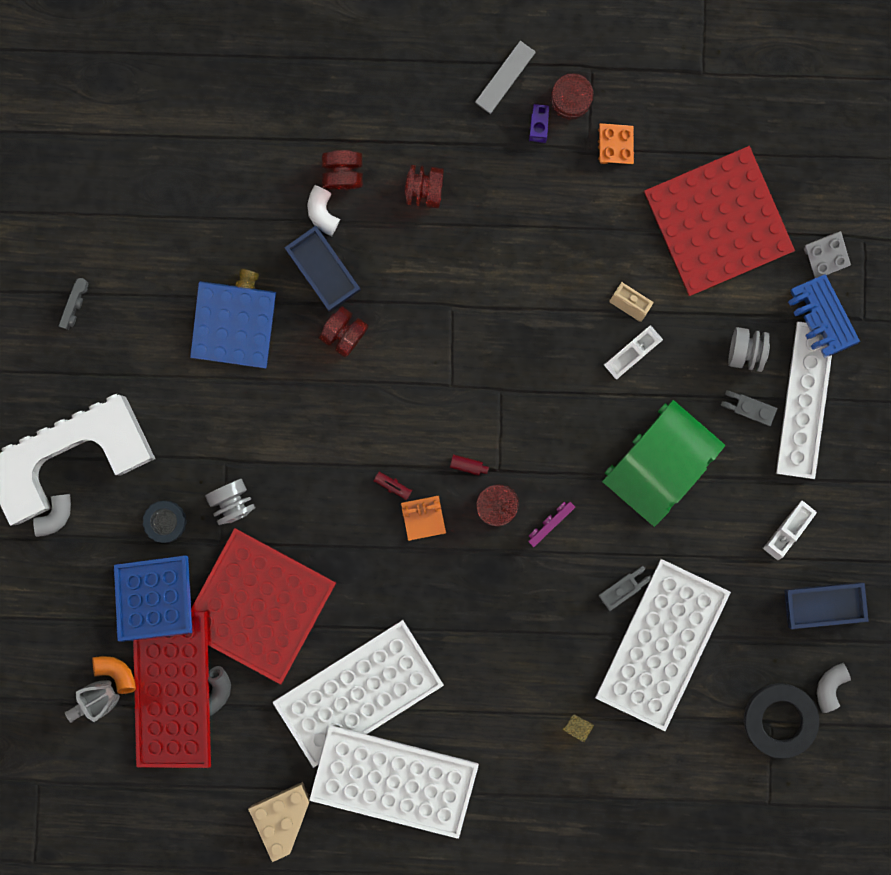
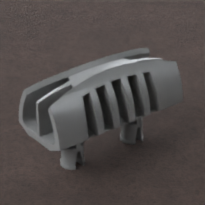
M101 680L76 691L78 705L65 712L69 722H73V720L84 714L88 719L95 722L109 713L120 699V696L115 694L111 687L112 682L110 680Z

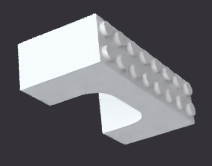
M112 395L106 398V403H95L89 407L90 410L87 412L79 411L71 415L72 419L70 420L62 419L54 423L55 427L47 429L46 427L37 431V436L35 437L27 436L20 439V444L18 445L10 444L2 448L0 453V505L10 526L21 524L52 509L39 482V470L48 459L79 444L91 440L98 443L103 448L115 475H123L155 459L125 396Z

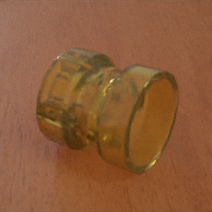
M241 269V277L237 281L236 287L255 289L254 283L258 280L259 274Z

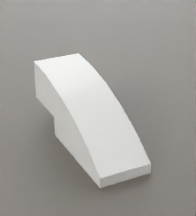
M650 325L604 366L617 380L663 339Z
M801 501L763 549L777 560L783 558L817 512Z

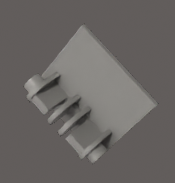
M841 231L806 244L804 247L815 278L825 274L828 275L851 265Z

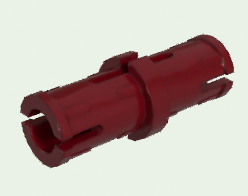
M380 471L374 479V482L388 489L387 492H393L406 501L412 490L400 484L396 478L393 480ZM385 481H387V482L391 483L392 485L398 487L399 489H401V491H399V490H397L396 488L392 487L391 485L385 483Z

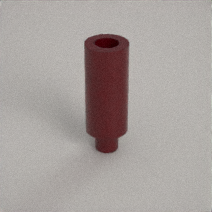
M454 454L450 468L480 475V473L487 474L489 467L482 465L483 462Z

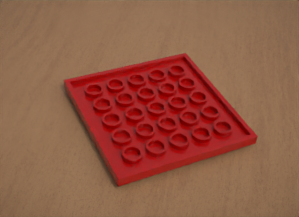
M750 146L644 191L688 296H692L795 251Z
M234 528L195 600L191 612H207L209 646L282 684L336 582Z

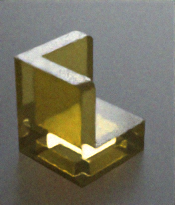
M573 714L563 730L585 742L594 725Z

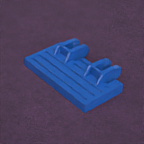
M826 274L791 289L790 292L793 298L788 301L790 306L802 301L806 303V306L794 311L795 316L810 311L809 314L804 316L811 331L805 335L806 338L812 339L820 334L824 338L811 345L812 350L827 345L828 347L821 350L823 357L826 358L860 342Z

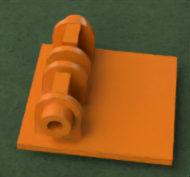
M600 123L598 129V149L600 150L598 160H600V164H634L633 126Z
M439 496L401 503L408 541L446 533Z

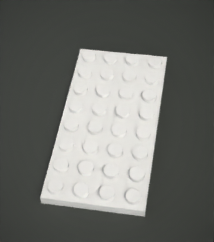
M660 559L595 698L666 731L731 592Z
M402 620L273 701V704L314 768L320 762L329 725L368 734L441 688L444 684Z
M329 725L309 801L459 839L479 764Z

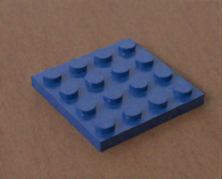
M200 281L190 358L267 368L276 292Z
M188 556L114 565L117 637L119 642L192 633Z

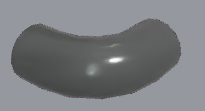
M216 666L209 671L208 681L212 685V690L209 693L210 716L226 704L231 693L230 679L221 666Z

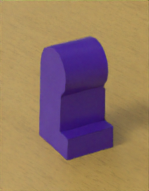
M534 104L529 141L546 143L549 117L548 105Z

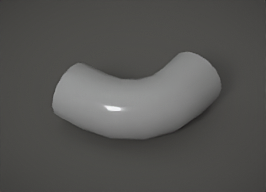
M70 494L51 496V512L47 516L33 518L36 537L55 533L66 524L71 511Z
M844 663L836 665L825 672L818 683L817 698L822 713H827L840 707L836 697V689L841 684L851 680Z

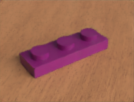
M563 502L556 509L558 513L554 517L549 515L542 522L544 526L540 530L536 528L529 535L531 539L528 542L535 547L575 506L571 502L567 504Z

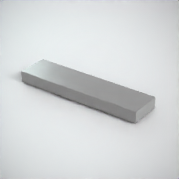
M520 41L475 103L491 114L536 52Z

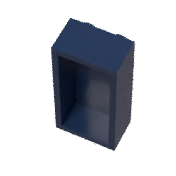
M314 226L284 247L329 312L361 291L317 226Z
M856 582L784 589L787 623L790 629L869 622L865 583Z

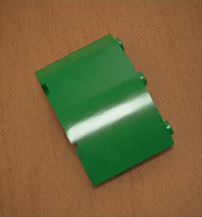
M674 400L669 405L665 403L659 409L660 415L643 435L639 434L633 440L635 445L615 467L611 465L606 470L605 474L607 476L602 481L654 527L669 513L671 507L678 503L706 471V467L715 460L725 447L722 441Z

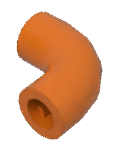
M106 656L92 658L94 676L106 675L112 677L115 680L118 694H127L136 690L131 669L123 661Z

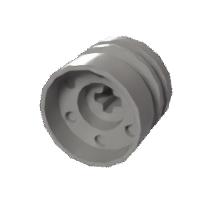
M736 327L732 336L728 365L742 368L746 360L748 361V370H753L756 362V371L762 372L769 355V333L763 332L760 339V332L755 331L753 337L749 338V329Z
M242 479L205 495L210 507L219 505L221 508L214 513V516L224 515L223 518L217 521L218 525L235 522L247 516V514L255 509L254 504L247 507L244 505V503L251 500V497L243 499L240 497L247 490Z

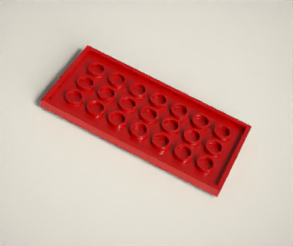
M191 612L192 633L133 640L134 680L136 686V767H211L207 612Z

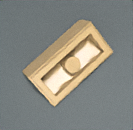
M621 282L609 301L640 322L654 303L623 282Z

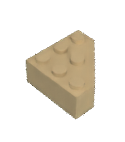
M303 782L255 803L248 809L272 862L289 855L293 848L310 802V797Z

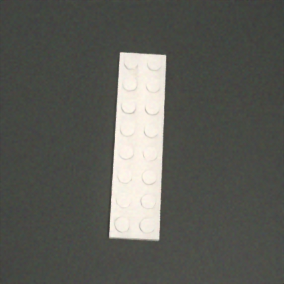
M797 322L776 474L815 479L832 355L826 358L823 357L821 350L828 347L827 345L812 350L811 345L824 339L822 334L812 339H807L805 335L811 332L807 323Z

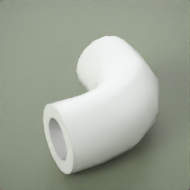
M314 185L307 203L308 215L314 226H317L323 233L332 237L340 219L332 216L327 211L326 205L331 193Z

